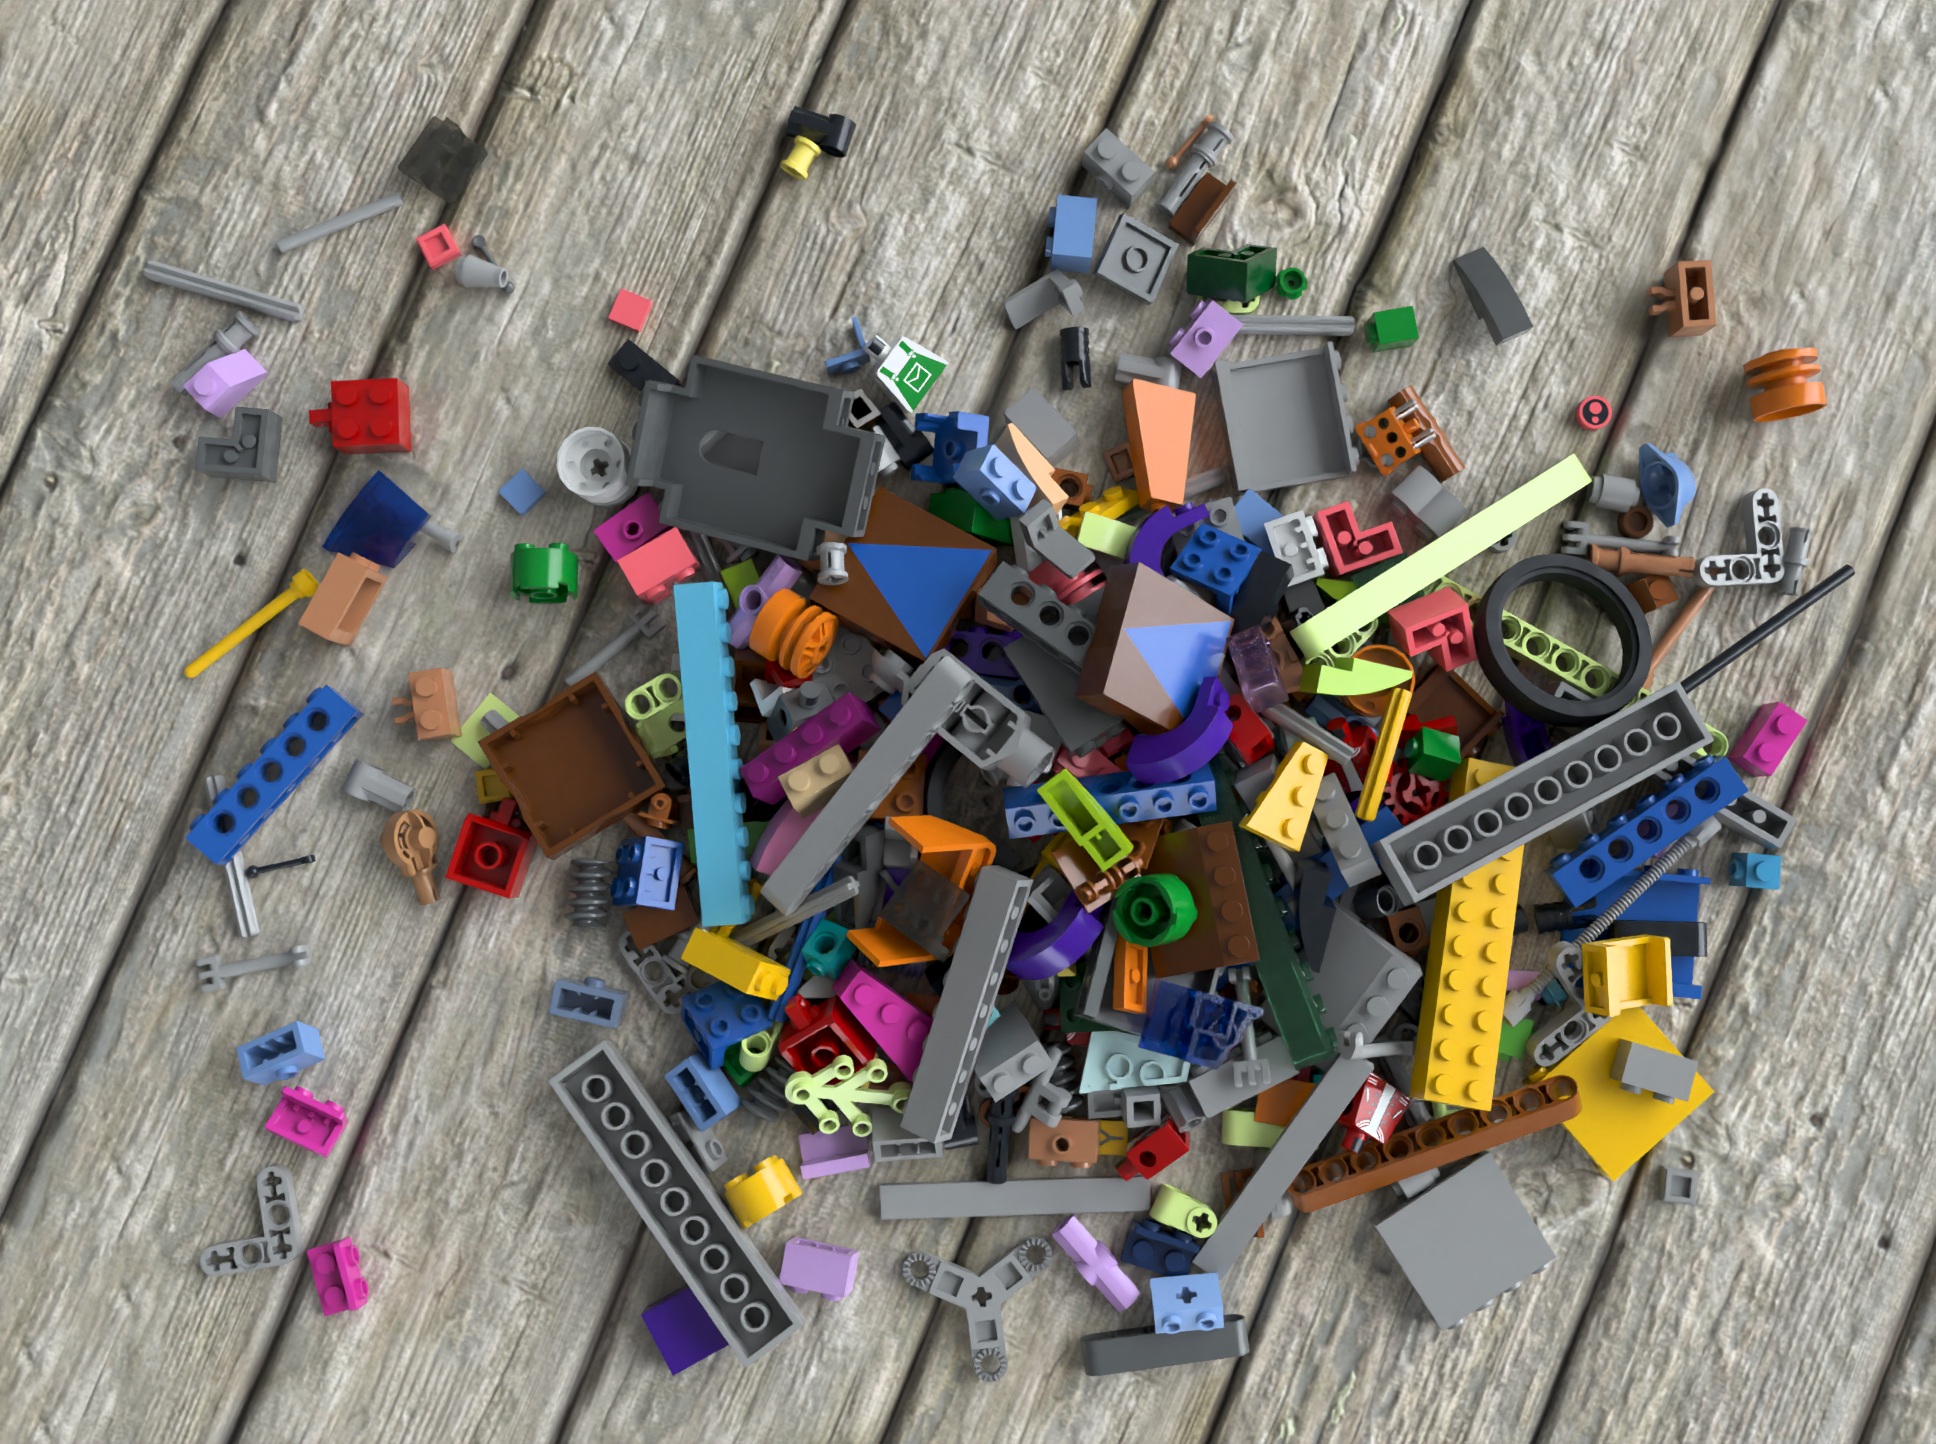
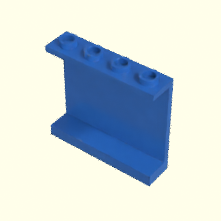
M1585 859L1581 862L1579 870L1582 876L1591 872L1593 868L1591 859ZM1644 865V871L1631 870L1594 895L1597 901L1595 908L1571 912L1572 916L1595 914L1599 917L1639 877H1642V874H1645L1652 865ZM1677 868V875L1663 873L1621 915L1619 914L1616 920L1697 922L1700 884L1710 885L1711 878L1698 877L1699 870ZM1608 926L1592 942L1608 940ZM1586 928L1560 931V942H1574ZM1671 956L1673 997L1702 999V986L1692 984L1694 957ZM1571 964L1567 965L1570 969L1574 967ZM1583 976L1576 981L1575 987L1584 988Z

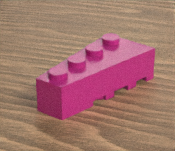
M851 960L831 987L909 1081L914 1084L912 1081L913 1074L920 1065L924 1052L922 1048L923 1042L930 1033L934 1020L933 1016L857 962Z

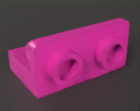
M350 1237L307 1250L324 1317L349 1309L350 1311L357 1310L368 1302V1284L364 1277L361 1278L358 1268L360 1262L359 1251L356 1245H352Z

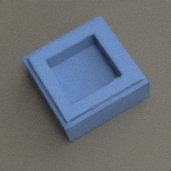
M523 469L518 471L498 491L522 516L527 514L547 494Z

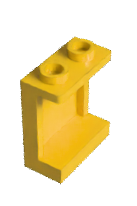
M1643 934L1582 943L1585 1012L1612 1017L1620 1015L1621 1009L1651 1004L1665 1007L1673 1005L1671 948L1668 937Z

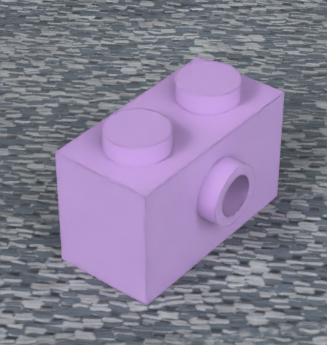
M1208 298L1205 302L1200 300L1189 313V317L1192 318L1184 329L1178 327L1168 340L1171 346L1167 351L1200 378H1202L1243 326L1241 322L1211 298Z
M794 1237L786 1242L779 1281L781 1284L788 1285L789 1290L792 1292L808 1293L811 1290L821 1293V1297L824 1299L839 1301L841 1297L845 1298L853 1291L859 1250Z

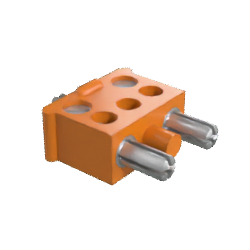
M1414 399L1397 409L1395 406L1388 408L1368 422L1364 421L1355 426V430L1359 435L1357 439L1359 463L1366 462L1370 467L1378 468L1382 475L1387 476L1394 472L1396 466L1420 453L1421 449L1419 447L1436 438V434L1433 433L1419 443H1416V441L1434 430L1429 428L1413 438L1411 433L1420 428L1418 421L1413 418L1404 423L1403 418L1419 409L1417 404L1404 413L1399 414L1415 404L1416 401ZM1384 418L1389 421L1388 427L1383 422ZM1392 432L1397 434V441L1392 438ZM1362 442L1375 463L1367 457H1361L1363 454ZM1401 446L1406 449V455L1401 453Z

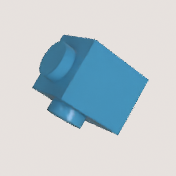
M1732 853L1729 866V886L1779 890L1781 856Z

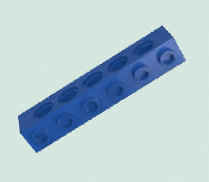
M325 685L323 688L318 687L306 700L308 705L300 713L295 712L283 724L285 730L276 739L273 737L260 749L262 755L253 764H246L236 776L238 781L230 789L225 788L213 800L215 806L206 815L201 814L189 826L191 832L185 838L216 865H227L364 715L334 688ZM319 714H325L327 718L326 726L320 731H315L313 728L314 718ZM296 739H301L304 745L303 751L297 756H292L290 753L291 743ZM277 764L280 768V775L275 781L270 782L266 775L267 770L271 765ZM253 789L257 795L256 802L251 807H246L243 797L247 791ZM230 815L233 819V827L230 831L224 833L220 828V821L224 816Z
M1710 754L1702 756L1692 764L1694 769L1685 775L1677 774L1668 779L1663 784L1665 788L1657 794L1650 793L1640 798L1635 803L1636 808L1628 814L1620 813L1612 817L1606 823L1608 826L1606 829L1598 834L1592 832L1583 837L1578 842L1579 847L1569 854L1565 851L1555 856L1549 862L1551 866L1545 869L1544 872L1566 903L1577 908L1748 792V788L1727 758L1719 755L1711 756ZM1703 780L1706 784V792L1702 797L1698 798L1695 795V786L1699 781ZM1675 800L1678 805V811L1673 817L1669 818L1666 814V806L1670 801ZM1646 819L1650 828L1645 836L1640 837L1637 833V826L1642 820ZM1619 839L1621 843L1620 852L1615 856H1610L1608 852L1609 844L1613 840ZM1590 858L1593 868L1589 874L1582 876L1579 870L1580 864L1583 860Z
M1208 762L1185 777L1165 783H1139L1131 771L1076 778L1116 824L1217 810L1215 780ZM1045 783L1031 784L1027 788L1023 786L1002 788L1009 839L1068 831L1037 791Z

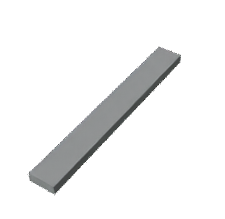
M1340 1052L1337 1054L1217 1222L1214 1233L1205 1239L1198 1253H1195L1192 1259L1194 1264L1208 1273L1218 1272V1279L1220 1281L1223 1279L1373 1071V1063L1365 1058L1344 1060Z
M1119 1175L1007 1179L1003 1184H992L986 1180L880 1183L881 1220L1150 1211L1149 1179L1146 1180L1142 1175H1135L1129 1181H1125Z

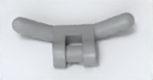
M1057 1047L1051 1048L1048 1052L1054 1065L1035 1077L1016 1114V1120L1011 1125L1012 1130L1016 1133H1021L1024 1130L1031 1115L1049 1127H1057L1062 1117L1060 1114L1062 1108H1066L1072 1098L1067 1090L1056 1087L1049 1082L1062 1056L1061 1050ZM1043 1097L1050 1101L1048 1106L1041 1103Z

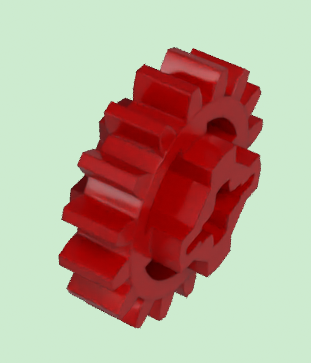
M1407 757L1397 760L1398 765L1395 764L1391 784L1384 787L1383 795L1385 799L1380 802V805L1384 803L1388 806L1393 815L1397 816L1402 826L1406 823L1408 825L1446 805L1443 800L1449 797L1450 792L1444 791V786L1450 783L1449 779L1443 782L1429 777L1423 778L1421 775L1408 772ZM1416 790L1417 795L1413 796L1412 791Z

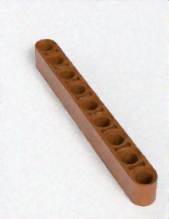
M1567 1075L1554 1076L1493 1098L1491 1111L1465 1108L1393 1134L1384 1144L1371 1142L1363 1145L1360 1155L1346 1151L1310 1164L1300 1170L1287 1190L1298 1210L1306 1213L1313 1212L1565 1122L1578 1116L1582 1110L1577 1082ZM1561 1096H1570L1566 1099H1558ZM1531 1107L1537 1108L1533 1111H1526V1109ZM1497 1119H1504L1502 1122L1493 1123ZM1464 1131H1471L1470 1133L1465 1135L1461 1134ZM1439 1142V1143H1438L1437 1145H1435V1146H1431V1147L1428 1146V1145L1431 1144V1143ZM1400 1154H1406V1156L1402 1158H1396V1156ZM1374 1165L1371 1169L1363 1170L1367 1166ZM1342 1177L1340 1180L1332 1182L1334 1178ZM1310 1188L1307 1192L1300 1193L1301 1190Z

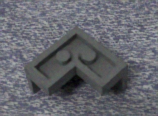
M235 406L232 439L199 437L195 470L216 478L276 483L282 417L269 409Z

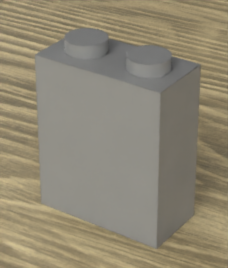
M1015 1001L1000 1010L1001 1016L986 1029L974 1065L979 1079L995 1102L1054 1065Z

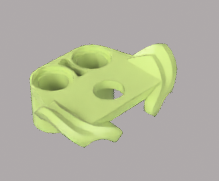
M673 670L659 675L627 695L625 700L626 712L630 717L638 720L634 731L651 758L676 754L679 750L674 744L686 738V729L684 731H677L671 725L673 714H684L681 670ZM669 678L673 679L678 685L676 695L670 693L667 688ZM641 695L649 699L650 708L648 711L640 706L639 698Z

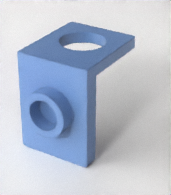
M856 316L852 318V323L861 349L825 361L829 375L842 371V374H849L859 370L861 364L870 362L869 354L863 350L866 343Z

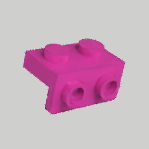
M284 1086L281 1091L283 1097L266 1123V1131L327 1159L348 1124L347 1117L343 1113L344 1108L329 1100H326L323 1104L312 1099L314 1095L302 1087L296 1086L293 1090Z

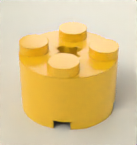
M776 1154L754 1166L753 1169L756 1174L751 1177L746 1172L723 1185L727 1191L724 1193V1196L743 1230L803 1194L784 1159H778Z

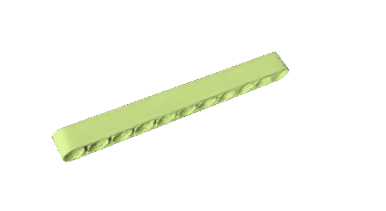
M1572 454L1290 631L1291 636L1307 661H1309L1592 482L1591 478L1576 455Z
M1442 576L1408 599L1413 601L1448 586L1468 603V609L1470 606L1478 608L1482 597ZM1503 609L1502 623L1509 629L1508 638H1503L1506 650L1511 657L1556 682H1565L1592 699L1604 696L1611 691L1619 674ZM1471 620V626H1472V632H1473L1474 622ZM1528 639L1534 640L1538 645V652L1535 656L1531 655L1526 648ZM1558 655L1564 657L1567 662L1564 672L1560 671L1556 666ZM1587 672H1591L1596 678V684L1593 688H1590L1585 682ZM1641 688L1637 695L1623 709L1653 693ZM1704 723L1714 739L1711 742L1712 749L1709 754L1711 756H1724L1729 747L1726 736ZM1703 747L1689 754V756L1696 760L1707 755Z

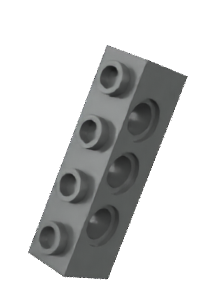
M1002 561L978 593V604L1081 675L1087 649L1093 640L1096 626L1085 619L1086 614L1080 608L1070 603L1067 606L1056 598L1057 594L1045 584L1038 586L1028 579V573L1016 564L1009 566ZM1023 593L1029 597L1030 602L1019 606L1013 603L1011 597L1014 594ZM1044 613H1052L1058 618V623L1047 626L1041 622L1039 617ZM1072 633H1081L1085 636L1087 642L1082 646H1076L1069 641L1068 636Z

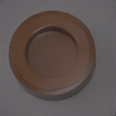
M1636 505L1635 507H1630L1628 512H1621L1617 518L1618 531L1625 538L1640 539L1648 535L1653 528V516L1643 506Z

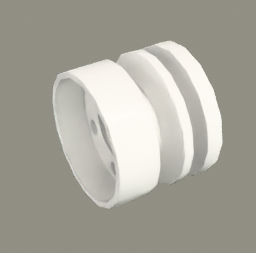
M585 427L574 431L562 443L558 451L556 464L559 477L569 490L598 507L611 508L625 503L635 494L638 488L636 485L626 483V462L632 454V449L613 433L601 427ZM607 466L605 469L606 475L602 477V475L604 474V470L602 468Z

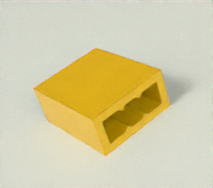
M695 927L680 958L746 994L775 1001L786 990L789 981L788 977L791 969L727 936Z

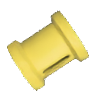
M797 135L793 140L795 145L787 160H782L780 166L791 176L799 180H806L808 177L807 170L813 159L821 154V149L811 140Z

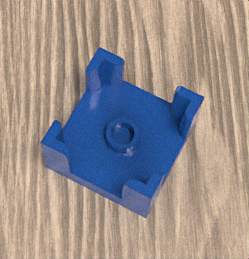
M960 411L949 412V416L916 413L915 430L935 433L933 465L913 464L911 467V480L935 484H959L953 477L965 453L987 446L989 416Z

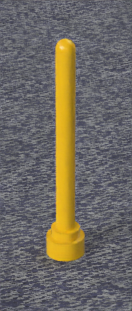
M306 569L300 570L292 576L293 581L289 583L290 587L186 666L184 674L188 678L196 677L296 599L313 596L319 587L317 580Z

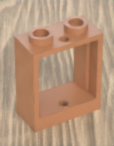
M338 552L298 624L329 641L350 646L388 577L378 572L381 568L380 565L354 552L351 553L350 557Z

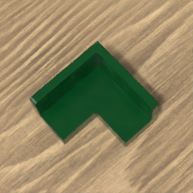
M1246 244L1234 251L1202 247L1187 255L1186 291L1191 295L1246 303L1275 287L1277 248Z

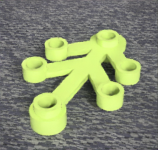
M841 1055L836 1057L832 1064L813 1075L805 1071L792 1074L785 1084V1095L794 1104H805L818 1118L819 1129L825 1134L836 1132L840 1126L838 1114L833 1110H828L819 1098L832 1099L851 1121L853 1133L858 1137H865L872 1132V1120L868 1114L862 1113L854 1102L890 1105L893 1110L902 1113L904 1103L909 1098L913 1086L908 1082L900 1081L892 1084L888 1091L858 1088L868 1081L874 1083L884 1081L888 1075L886 1063L881 1059H873L867 1063L866 1067L854 1073L852 1059L849 1056ZM840 1066H848L845 1069H839ZM875 1069H881L879 1072H872ZM835 1077L844 1079L835 1085L825 1084ZM828 1120H832V1121H833V1122H831V1123H824V1122H826V1121H828Z

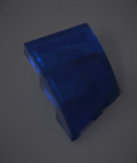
M378 470L342 514L322 547L327 551L339 552L346 556H350L354 552L376 564L395 569L415 547L416 543L411 539L432 515L389 477Z
M1156 979L1138 1047L1217 1070L1228 1057L1229 1051L1236 1047L1244 1038L1242 1034L1256 1018L1262 1016L1264 1009Z

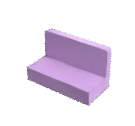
M851 1124L839 1126V1129L831 1134H825L819 1130L814 1135L806 1132L801 1133L798 1137L803 1161L800 1166L803 1180L868 1168L871 1165L867 1136H856L852 1131Z

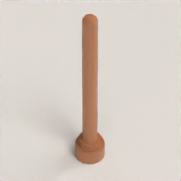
M1720 568L1713 569L1709 575L1720 574ZM1699 587L1652 650L1651 667L1642 688L1648 691L1653 685L1654 670L1716 587Z

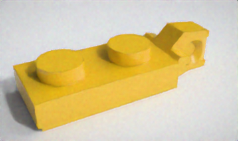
M1120 486L1108 488L1103 492V496L1094 502L1083 504L1079 507V511L1071 517L1064 516L1058 521L1059 526L1076 539L1085 511L1115 520L1139 504L1138 493L1136 490L1122 489Z

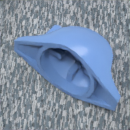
M1646 443L1639 447L1641 492L1650 509L1665 527L1669 528L1678 524L1683 508L1693 500L1696 493L1695 478L1689 467L1678 459L1675 453H1663L1652 444Z

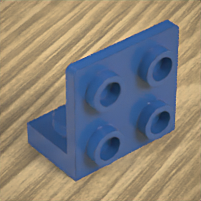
M1203 523L1174 561L1170 572L1214 592V600L1217 601L1216 609L1229 616L1243 583L1263 549Z
M649 836L623 839L617 848L615 856L618 869L617 876L611 883L610 895L613 897L612 905H639L674 910L684 843Z
M718 981L682 997L681 1020L711 1071L724 1065V1054L728 1046L771 1028L773 1025V1020L768 1018V1012L758 996L746 994L723 981Z

